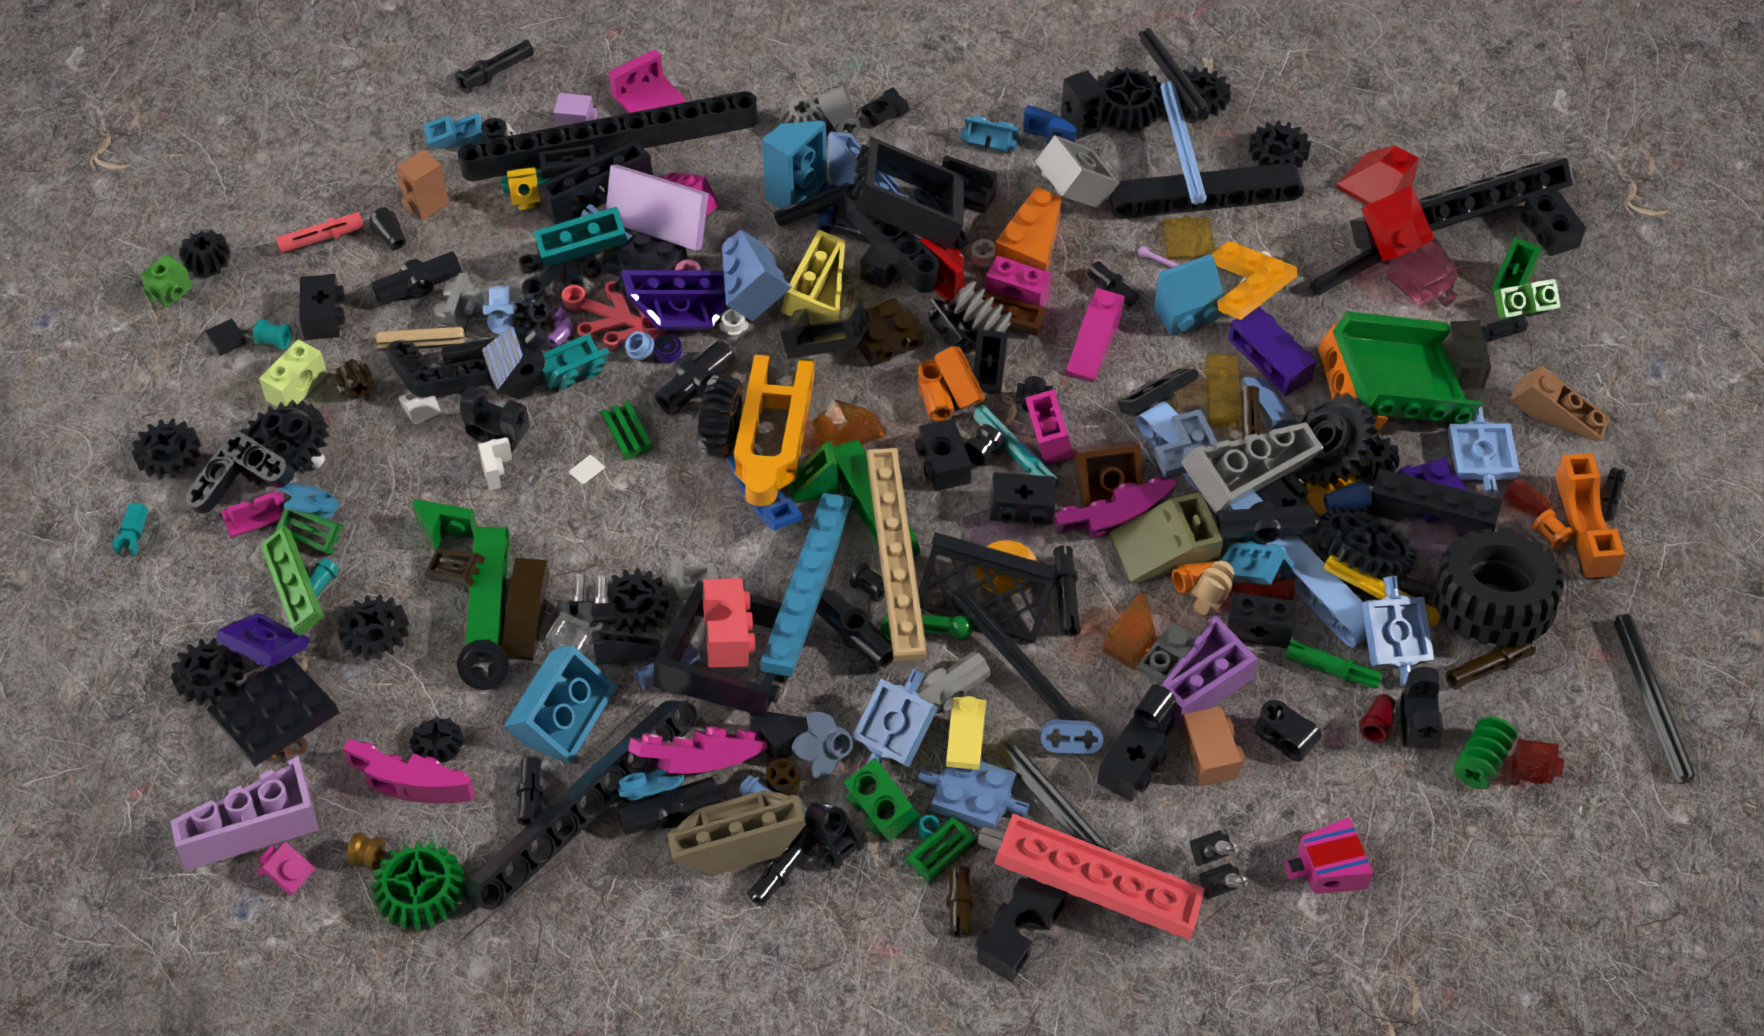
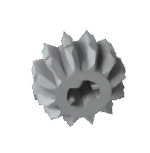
M798 93L797 98L788 97L787 102L781 105L780 124L808 121L825 122L826 117L820 107L818 98L812 99L810 94L802 97Z

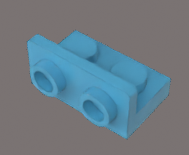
M1231 542L1222 561L1228 562L1233 567L1234 578L1232 581L1271 585L1279 568L1292 569L1295 564L1287 555L1285 548L1273 543L1270 545H1260L1253 542Z

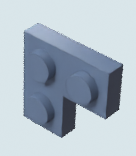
M1201 409L1172 416L1171 425L1179 441L1155 447L1154 456L1165 478L1187 473L1181 461L1195 447L1204 445L1208 447L1218 443Z

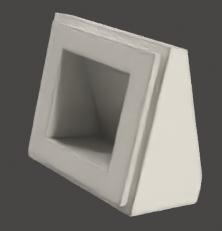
M409 392L398 398L414 424H419L440 414V408L435 395L419 397Z

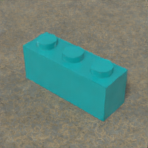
M618 207L533 231L544 267L628 243Z

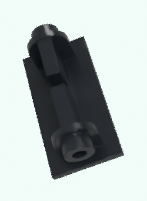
M932 299L931 302L935 307L929 310L928 320L940 335H944L949 330L943 337V340L948 347L955 346L961 348L963 354H965L969 343H977V337L974 334L975 330L968 322L963 321L960 314L954 313L955 304L947 307L951 301Z

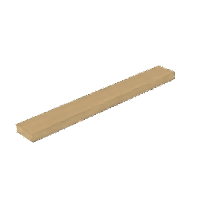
M898 449L867 450V465L894 662L926 660L927 650Z

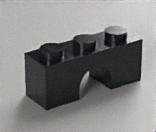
M1021 877L1014 887L1012 893L1014 896L1008 904L1005 902L1001 904L994 917L995 923L990 930L985 928L975 943V946L978 948L977 962L1011 983L1031 956L1032 941L1021 935L1017 928L1025 923H1036L1050 930L1066 907L1068 892L1042 884L1030 877Z

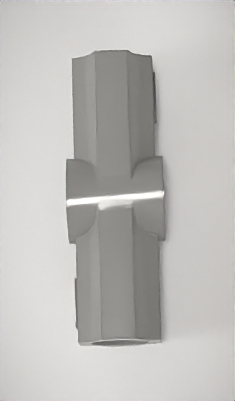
M971 652L947 670L938 668L929 674L923 682V686L917 690V693L924 700L938 707L936 713L941 709L949 711L952 709L953 698L964 697L967 691L989 677L990 668L986 660L979 653Z

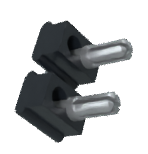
M581 573L575 574L573 600H557V612L554 615L556 620L577 621L578 627L585 631V637H592V633L602 628L603 622L617 621V616L615 615L616 603L608 602L607 598L608 577L605 575H598L596 577V597L594 602L586 600V575ZM582 622L598 623V625L592 627L589 631L588 627L584 626Z
M1218 830L1189 841L1196 866L1199 867L1208 863L1213 868L1199 873L1201 885L1205 888L1204 895L1206 899L1247 886L1248 881H1245L1247 878L1240 876L1238 867L1232 866L1230 862L1217 867L1213 862L1238 852V848H1235L1237 845L1230 843L1228 834Z

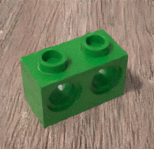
M876 758L843 782L850 791L846 798L857 812L862 808L865 810L869 817L864 822L876 837L882 833L890 842L921 818ZM876 785L875 790L871 794L864 795V791L868 786ZM895 809V813L891 818L882 819L887 810Z

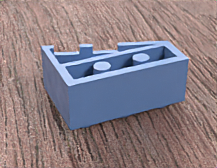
M739 230L733 237H729L724 242L722 255L726 306L754 321L792 287L784 280L782 270L778 269L775 265L777 262L767 245L743 230Z

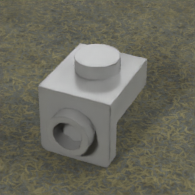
M678 556L671 557V569L667 570L666 573L669 587L675 588L679 600L689 598L697 581L703 582V579H717V570L713 562L683 568Z

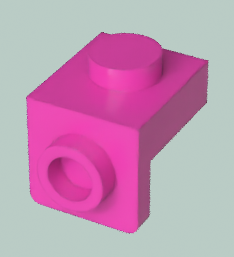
M284 842L277 848L271 845L259 857L258 861L262 865L256 872L260 876L266 874L291 896L316 868L289 844Z

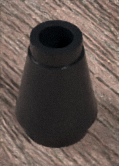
M382 207L370 215V228L392 250H398L406 244V239L394 211L389 210L387 207Z

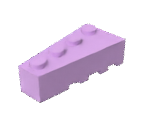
M299 756L287 761L288 766L275 773L271 769L259 775L261 780L245 788H242L240 785L228 791L229 794L226 798L216 803L210 800L170 821L175 846L185 871L319 831L307 780Z

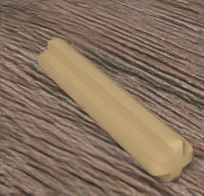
M463 327L382 331L376 334V343L378 349H388L389 344L397 340L412 342L416 347L456 345L464 343L465 334Z

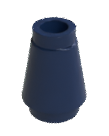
M1359 481L1323 496L1326 511H1333L1334 508H1337L1342 512L1346 508L1350 512H1364L1365 508L1372 506V495L1368 484H1360Z

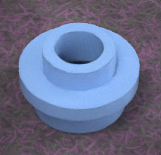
M640 331L630 334L625 342L628 356L633 360H642L648 357L654 348L653 338L648 333Z

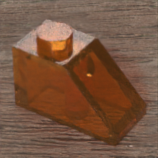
M834 399L812 422L819 442L824 445L828 441L832 443V447L855 438L863 445L883 438L887 434L874 411Z
M1140 591L1105 634L1103 652L1134 671L1137 670V665L1153 646L1155 638V628L1146 594Z

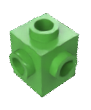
M167 254L140 274L144 284L142 289L147 298L152 302H159L166 308L192 288L187 269Z

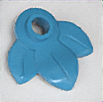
M289 483L279 488L280 491L292 497L284 504V508L305 513H315L324 518L333 517L335 511L339 509L340 503L334 498V495L316 486L306 485L303 487L299 484Z
M662 769L647 774L643 772L630 774L619 780V796L627 797L628 800H637L644 796L673 790L684 781L685 777L684 774L673 777L666 776L667 772Z

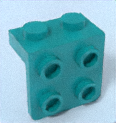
M588 333L544 352L545 367L542 369L541 374L550 391L556 388L562 391L573 386L576 383V379L583 376L586 379H590L602 373V368H604L610 353L607 348L598 351Z

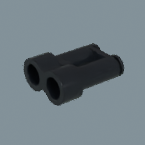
M894 87L882 93L883 96L861 107L862 113L865 117H870L874 127L896 115L900 117L910 111L907 101L899 95ZM884 107L887 108L885 111L881 113H876V111Z

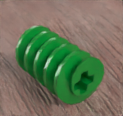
M1492 716L1482 717L1477 720L1475 729L1472 730L1464 749L1459 755V759L1456 760L1454 765V772L1458 779L1476 789H1487L1489 782L1496 779L1497 771L1503 765L1502 761L1507 758V751L1512 748V741H1515L1518 736V732L1512 724Z

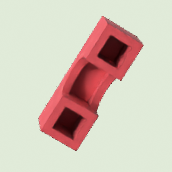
M742 578L703 579L704 622L707 625L709 668L747 667L749 664V653H755L754 633H748L753 629L752 612H746L750 610V592L744 591Z

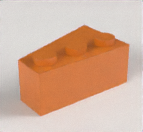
M1036 186L995 241L994 260L997 256L1048 272L1060 221L1062 197Z

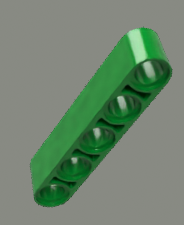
M855 438L833 447L837 463L838 480L848 497L853 498V506L878 546L866 452ZM909 525L912 553L915 556L920 554V547Z
M508 526L475 527L473 553H479L485 560L483 564L478 563L476 566L480 569L478 575L472 574L471 576L475 582L473 586H470L465 645L475 639H490L492 642L502 645L509 559ZM480 653L479 660H485Z

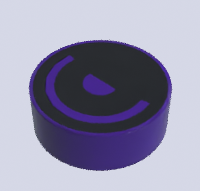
M671 334L658 336L654 340L653 356L661 363L677 361L682 355L680 339Z

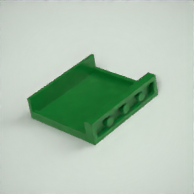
M1346 311L1334 328L1333 334L1357 396L1372 410L1371 415L1468 423L1481 407V401L1465 399L1442 343L1451 332L1448 322Z

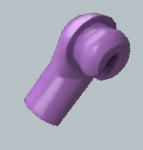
M561 306L554 308L551 312L555 330L548 336L547 343L552 348L560 346L574 330L570 313L566 312V309Z

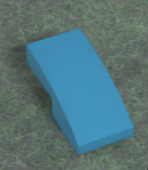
M479 112L454 122L447 115L423 124L427 144L430 148L458 147L486 139L481 131L483 119Z

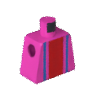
M1350 817L1303 836L1298 848L1299 857L1285 860V870L1288 878L1294 880L1307 876L1312 891L1317 894L1368 889L1373 875Z

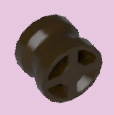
M784 758L771 762L766 770L767 787L773 792L782 793L787 796L797 795L800 788V775L795 762ZM780 781H787L788 783H784V784L780 783V784H779L778 782H780Z

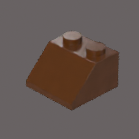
M1125 441L1073 448L1075 476L1083 508L1089 507L1091 503L1099 500H1108V503H1111L1114 490L1122 484L1135 483L1136 486L1144 484L1140 445L1136 442Z

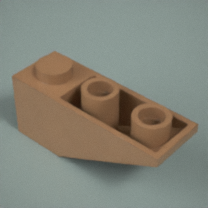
M1542 365L1518 380L1510 399L1513 404L1533 419L1596 441L1602 440L1610 417Z

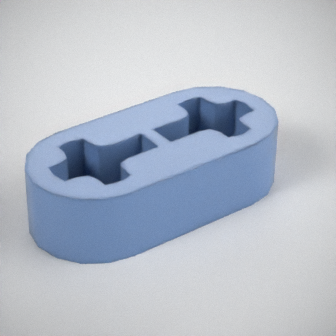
M1050 720L1043 725L1040 732L1042 745L1045 749L1054 753L1092 754L1099 751L1104 741L1099 725L1090 721ZM1053 729H1059L1060 735H1067L1070 738L1061 737L1058 739V743H1052L1051 738L1046 737V735L1052 734ZM1086 730H1091L1093 736L1097 737V739H1092L1091 745H1085L1084 739L1074 738V736H1085Z

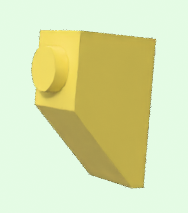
M970 696L953 698L946 767L979 770L984 736L986 700Z

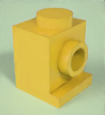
M536 168L507 171L512 205H518V210L535 208V202H540ZM521 184L529 186L530 191L528 194L522 195L519 193L518 188Z

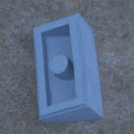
M1245 377L1241 379L1239 392L1244 386H1256L1259 388L1260 420L1269 432L1296 423L1295 417L1266 378Z

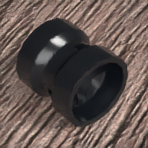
M984 424L976 432V437L969 438L964 446L969 460L977 466L984 467L992 459V454L998 453L1005 446V440L996 428Z

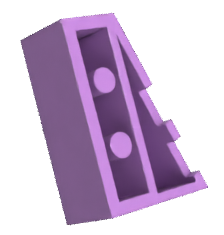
M1216 615L1211 619L1204 633L1195 640L1188 654L1182 657L1161 685L1170 690L1176 698L1174 724L1178 729L1181 728L1183 714L1209 709L1254 679L1258 658Z

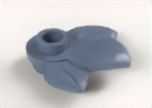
M818 711L810 712L807 714L808 731L796 737L792 750L798 758L811 761L812 777L822 778L833 772L837 760L844 758L851 752L853 741L845 729L836 726L831 715Z

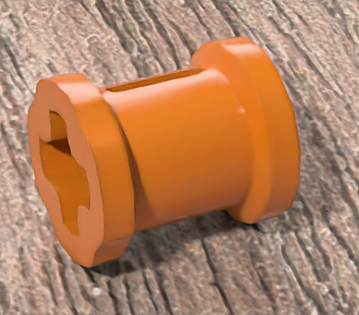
M1548 509L1537 517L1531 529L1534 532H1540L1550 542V547L1555 551L1572 538L1574 531L1570 527L1566 528L1555 517L1556 513L1552 509Z

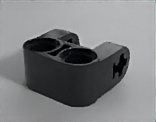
M470 385L464 390L460 399V411L467 434L482 443L493 439L508 438L511 452H513L530 427L527 407L510 400L503 408L489 403L487 393L482 389Z
M1418 667L1411 670L1408 674L1405 688L1402 691L1400 715L1404 748L1439 749L1443 734L1442 714L1439 712L1438 702L1440 690L1439 674L1432 667Z

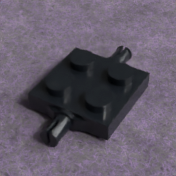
M639 232L606 263L607 273L620 277L614 283L613 288L617 293L620 292L622 294L626 290L621 276L623 270H674L679 262L687 258V251L685 247Z

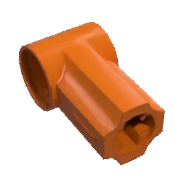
M935 360L922 362L918 367V392L923 398L928 418L935 422L947 420L954 415V407L947 383Z

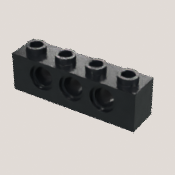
M635 140L537 185L542 211L556 225L581 215L584 209L588 212L589 210L586 208L588 205H593L596 208L607 202L610 166L617 164L653 176L650 154Z

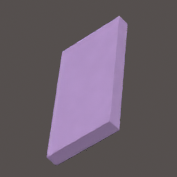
M616 164L610 166L606 210L618 207L625 228L693 250H700L703 243L709 193Z

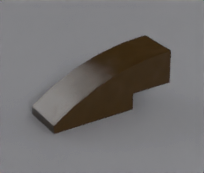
M515 558L502 648L506 655L509 656V659L534 661L545 611L544 598L550 575L547 560Z

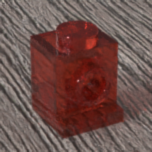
M1518 739L1512 754L1511 784L1518 785L1520 780H1527L1534 784H1552L1554 777H1562L1564 758L1559 757V744Z

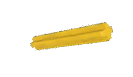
M1330 555L1324 564L1325 571L1379 599L1386 597L1384 581L1374 578L1366 572L1361 574L1357 567L1350 569L1348 567L1349 563L1338 562V557ZM1399 590V595L1412 598L1409 594ZM1425 603L1428 625L1436 626L1441 615L1437 609Z

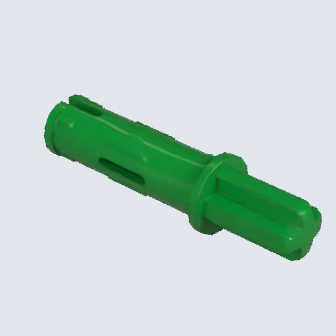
M1291 640L1286 651V660L1342 678L1343 683H1347L1349 680L1372 689H1377L1382 680L1381 672L1356 664L1353 658L1346 660Z

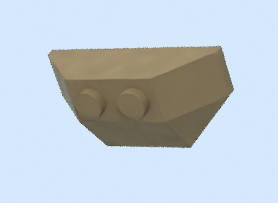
M762 790L697 809L682 821L677 829H672L667 833L673 863L717 875L781 856L806 823L799 796H787L782 793Z

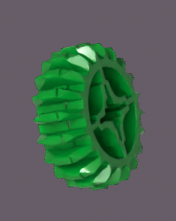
M417 840L415 848H409L404 843L403 851L400 853L391 849V860L381 859L380 865L382 869L374 870L375 881L371 882L373 901L375 906L379 907L380 915L383 918L387 917L392 926L400 922L401 928L405 931L411 924H414L415 930L420 932L422 924L426 923L433 929L435 926L434 920L438 918L446 923V912L456 913L457 905L455 902H463L464 897L462 893L465 886L464 872L462 866L458 864L457 857L454 854L449 855L448 850L444 846L437 849L432 841L426 848H423L422 843ZM424 868L437 870L442 875H437L436 872H428ZM394 897H400L401 900H410L412 901V904L400 902Z

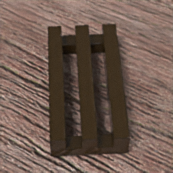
M437 548L425 572V576L433 581L473 586L475 581L471 576L472 574L478 575L480 569L476 566L478 563L483 564L485 558L479 553ZM445 558L468 562V564L461 565L455 564L453 562H440V559ZM435 569L446 570V571H452V572H459V573H463V574H456V573H450V572L436 571Z

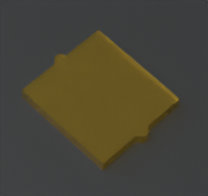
M1184 216L1183 218L1163 219L1162 224L1168 260L1189 259V261L1215 252L1210 217L1189 218Z

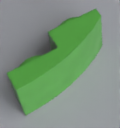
M1556 279L1494 291L1499 319L1561 308Z

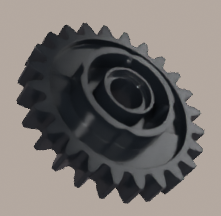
M1337 392L1334 398L1325 394L1323 402L1315 398L1312 408L1305 405V414H1296L1295 417L1298 420L1297 424L1305 422L1308 424L1323 446V449L1308 463L1295 469V474L1303 482H1308L1313 487L1318 484L1325 488L1328 482L1335 487L1339 478L1346 483L1348 482L1349 473L1357 476V466L1367 465L1364 457L1373 456L1374 453L1369 447L1378 443L1372 437L1379 432L1374 426L1377 419L1371 415L1372 410L1359 398H1353L1348 393L1343 397Z

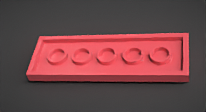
M1012 814L994 864L1004 867L1009 871L1030 877L1042 884L1053 886L1075 897H1081L1106 909L1122 913L1139 922L1150 924L1172 935H1178L1190 940L1194 932L1205 890L1204 887L1016 814Z

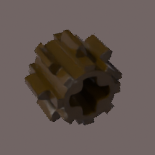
M349 359L347 362L343 361L340 364L341 366L336 368L337 374L334 375L341 395L346 393L349 398L353 397L354 399L367 395V392L372 389L371 384L374 383L367 363L362 364L359 360L355 361L354 359Z

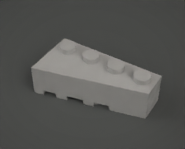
M1305 422L1274 429L1269 433L1261 435L1256 433L1239 440L1218 442L1213 446L1195 447L1181 463L1216 514L1217 511L1224 510L1308 463L1323 449V446Z

